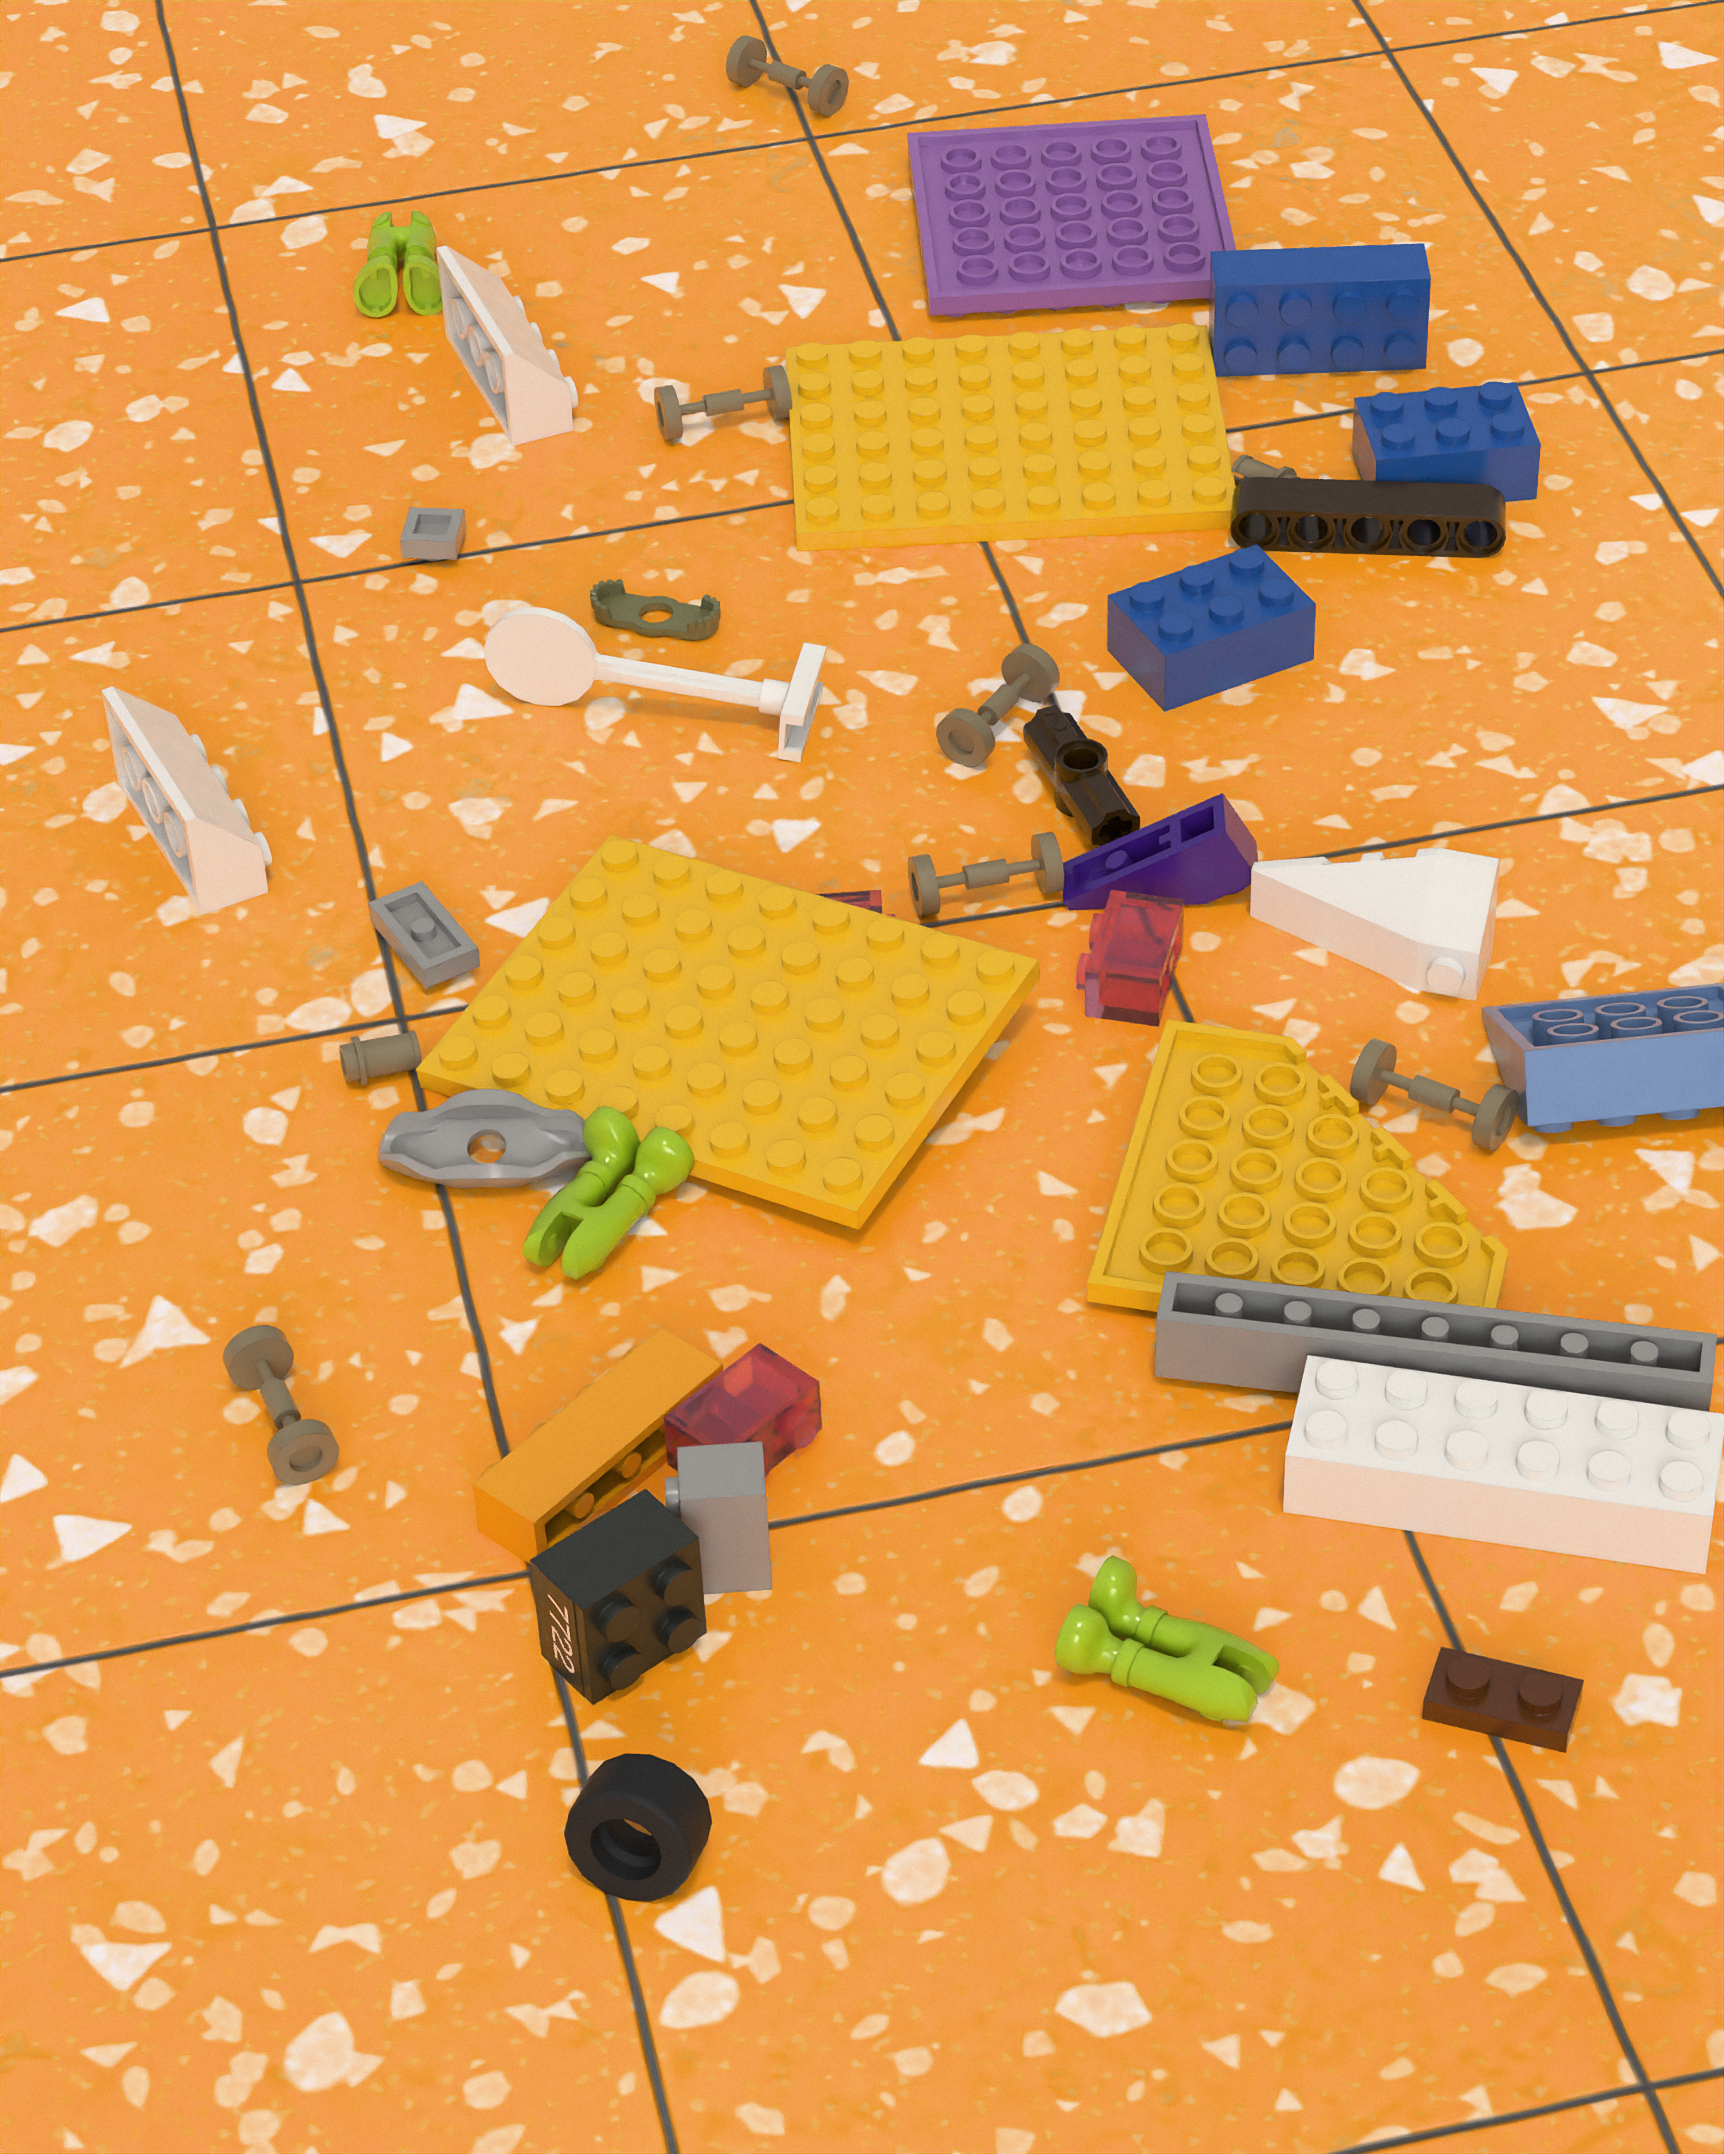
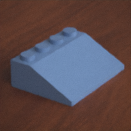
M1724 983L1482 1007V1021L1504 1085L1518 1092L1516 1114L1528 1127L1533 1126V1129L1537 1132H1565L1572 1129V1122L1597 1120V1123L1603 1126H1625L1635 1123L1636 1115L1660 1113V1116L1664 1119L1685 1120L1697 1117L1699 1109L1723 1107L1724 1110Z

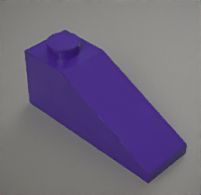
M1221 793L1064 862L1063 903L1068 910L1207 904L1223 896L1236 894L1251 885V869L1254 862H1258L1257 842L1226 796Z

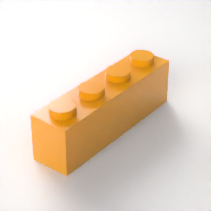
M664 1327L657 1330L642 1344L629 1349L618 1364L595 1383L583 1387L572 1402L548 1422L536 1426L525 1441L501 1461L489 1465L482 1472L479 1479L473 1483L479 1531L530 1564V1559L610 1511L677 1453V1447H685L726 1412L723 1363Z

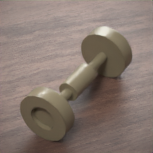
M743 35L730 48L726 60V74L733 83L749 87L764 72L768 74L769 80L797 90L803 87L809 88L808 104L810 109L825 116H832L839 111L846 99L849 79L847 72L842 68L825 64L810 79L803 70L777 61L771 64L766 63L767 50L764 42L760 39Z
M776 365L764 368V390L743 394L740 389L703 395L700 402L679 405L673 385L655 387V411L663 439L668 441L682 438L683 415L705 412L706 417L730 413L744 410V404L766 400L769 413L774 421L789 418V410L792 409V399L788 378L783 366Z
M1027 643L1016 646L1003 659L1001 665L1002 675L1006 684L1000 686L979 707L978 714L968 709L957 708L949 712L939 722L936 729L937 741L942 751L952 761L966 767H977L982 764L995 748V737L990 726H994L1019 701V697L1031 702H1040L1057 688L1060 681L1059 670L1053 658L1045 650Z
M1053 832L1032 835V860L1007 864L1004 858L962 866V872L938 877L929 854L909 857V886L918 916L922 917L939 913L940 888L964 884L967 890L1008 883L1009 876L1029 872L1035 873L1036 881L1042 894L1063 891L1064 868L1056 836Z
M1376 1038L1366 1044L1356 1062L1351 1078L1350 1094L1354 1099L1374 1105L1383 1096L1388 1085H1392L1408 1091L1409 1099L1448 1114H1452L1456 1109L1475 1116L1472 1129V1141L1475 1145L1496 1151L1504 1142L1517 1112L1518 1092L1500 1084H1494L1487 1091L1479 1105L1461 1098L1460 1090L1420 1075L1410 1079L1394 1073L1397 1050L1393 1044Z
M259 1325L250 1327L238 1333L229 1341L223 1353L224 1366L231 1381L236 1386L248 1390L260 1389L261 1397L276 1428L279 1429L267 1447V1458L275 1476L280 1481L292 1485L315 1481L324 1476L335 1465L339 1456V1446L327 1424L314 1419L301 1420L300 1412L285 1381L282 1380L290 1370L294 1360L293 1350L285 1334L274 1326Z

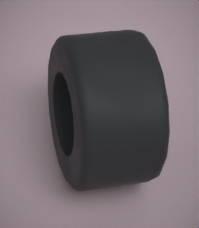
M625 1753L604 1761L589 1777L569 1811L564 1836L570 1858L582 1876L605 1893L625 1900L652 1902L672 1895L688 1879L707 1844L712 1817L708 1799L694 1778L676 1764L651 1754ZM624 1819L641 1825L652 1835L636 1830Z

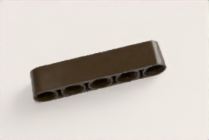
M1254 477L1240 482L1234 489L1230 532L1233 540L1239 546L1247 548L1257 544L1263 551L1484 558L1498 553L1504 546L1506 540L1505 497L1498 489L1484 484Z

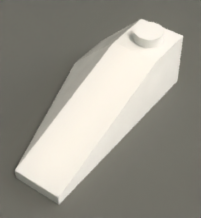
M1444 848L1418 849L1415 857L1385 859L1383 852L1363 853L1361 860L1355 862L1332 863L1325 857L1254 862L1251 869L1250 917L1413 989L1476 1001L1493 954L1500 859Z

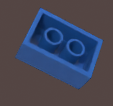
M1493 381L1480 386L1460 388L1434 387L1428 391L1398 394L1381 392L1374 396L1354 398L1352 454L1361 480L1484 484L1498 489L1505 497V502L1537 499L1541 443L1516 382L1503 383Z
M1256 544L1109 594L1107 603V650L1165 712L1313 660L1316 603Z

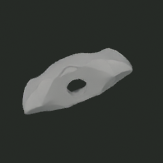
M501 1089L468 1090L453 1095L434 1109L398 1114L384 1131L377 1152V1157L385 1168L415 1179L460 1189L478 1187L515 1188L535 1181L558 1177L580 1169L585 1162L592 1160L584 1144L582 1130L585 1120L569 1109L551 1110L540 1107L517 1093ZM493 1135L504 1141L506 1144L505 1152L496 1162L478 1163L469 1155L471 1144L479 1137Z

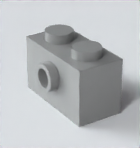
M763 1442L677 1447L678 1476L665 1477L666 1508L678 1519H681L699 1537L704 1594L773 1590Z

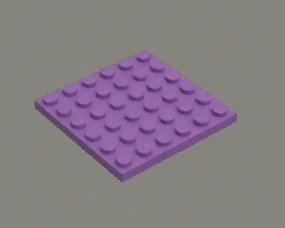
M1206 114L907 133L908 156L930 316L945 315L959 317L967 313L993 311L1009 314L1025 309L1048 308L1051 310H1064L1072 306L1088 305L1115 307L1122 303L1150 301L1157 304H1165L1173 300L1197 298L1209 300L1210 251L1236 250Z

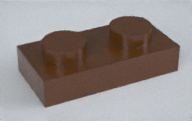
M1441 1647L1423 1700L1422 1719L1566 1753L1582 1700L1584 1680Z

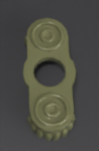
M612 579L607 580V582L600 581L598 585H593V590H590L591 607L594 610L595 617L605 625L631 629L646 636L665 635L688 640L705 639L712 636L718 630L721 617L720 601H717L715 597L711 598L708 594L702 597L701 606L681 603L666 596L646 597L626 593L621 579H617L615 582ZM655 609L665 610L672 614L669 619L658 623H650L641 618L645 612Z

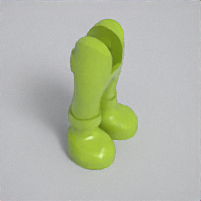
M411 211L410 226L394 227L391 212H384L374 219L367 243V263L358 272L353 283V300L356 307L363 314L379 318L392 311L398 294L397 267L399 260H404L403 287L409 306L416 313L425 316L435 315L443 310L439 270L434 258L437 246L436 234L429 218L424 213Z
M607 1106L598 1107L585 1120L582 1130L584 1144L592 1160L585 1162L576 1177L560 1189L537 1215L523 1243L522 1254L525 1259L539 1266L548 1267L553 1264L563 1251L561 1260L562 1272L565 1276L579 1280L587 1273L599 1269L606 1261L607 1256L620 1243L628 1231L641 1217H644L655 1204L656 1196L669 1192L682 1184L693 1169V1152L687 1142L675 1131L666 1127H655L650 1130L640 1143L633 1124L624 1114Z
M1114 1555L1108 1557L1096 1575L1088 1606L1080 1603L1076 1604L1063 1623L1055 1647V1662L1057 1666L1078 1674L1099 1672L1111 1674V1680L1117 1684L1128 1688L1134 1686L1198 1711L1200 1715L1211 1720L1248 1722L1258 1704L1256 1693H1263L1269 1689L1280 1670L1279 1661L1244 1638L1217 1626L1168 1614V1611L1154 1605H1150L1146 1609L1137 1599V1575L1135 1568L1130 1562Z

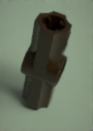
M1057 705L1038 709L1032 720L1024 725L1023 737L1024 742L1054 786L1056 808L1061 813L1076 819L1092 845L1102 846L1139 830V814L1108 770V753L1106 748L1095 740L1087 739L1070 713L1059 710Z

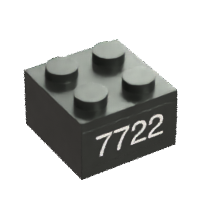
M644 1489L530 1559L541 1655L592 1705L616 1690L629 1687L640 1675L671 1655L687 1650L698 1638L707 1633L699 1537L647 1489Z

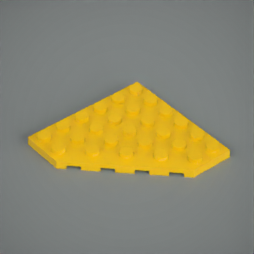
M1167 1019L1088 1277L1087 1301L1158 1312L1166 1271L1499 1309L1507 1271L1508 1249L1493 1234L1484 1237L1468 1221V1210L1437 1179L1429 1182L1412 1166L1413 1156L1383 1126L1374 1128L1359 1113V1102L1329 1073L1321 1076L1306 1061L1307 1051L1292 1037Z

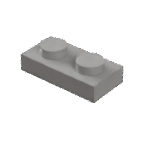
M423 881L368 902L371 923L425 988L480 967L478 947Z

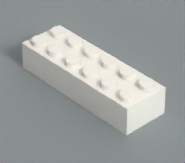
M1308 1355L1285 1454L1283 1512L1706 1575L1724 1438V1414Z

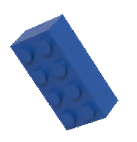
M1424 243L1210 251L1209 339L1216 377L1426 369L1431 275Z

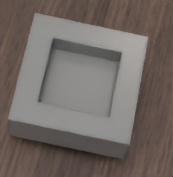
M410 507L400 538L402 558H422L428 561L457 560L466 530L465 510Z

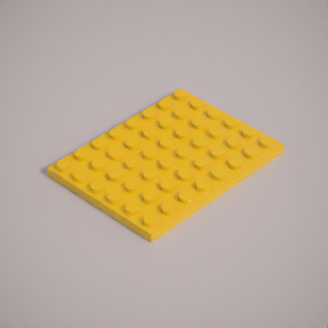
M1178 323L1171 327L1140 328L1124 326L1117 330L1087 331L1084 329H1071L1066 332L1040 334L1022 331L1002 336L982 337L976 334H967L959 338L928 339L913 337L906 341L875 342L873 340H859L850 344L831 345L812 342L801 346L785 347L787 378L792 399V409L789 410L797 551L1230 529L1232 496L1236 486L1233 471H1231L1232 463L1207 325Z
M610 834L416 1068L421 1088L449 1097L468 1090L501 1089L517 1093L543 1108L572 1110L584 1120L598 1107L607 1106L614 1108L624 1114L633 1124L640 1143L650 1130L655 1127H666L680 1135L690 1146L694 1155V1166L689 1175L859 1230L1041 978L1039 960Z

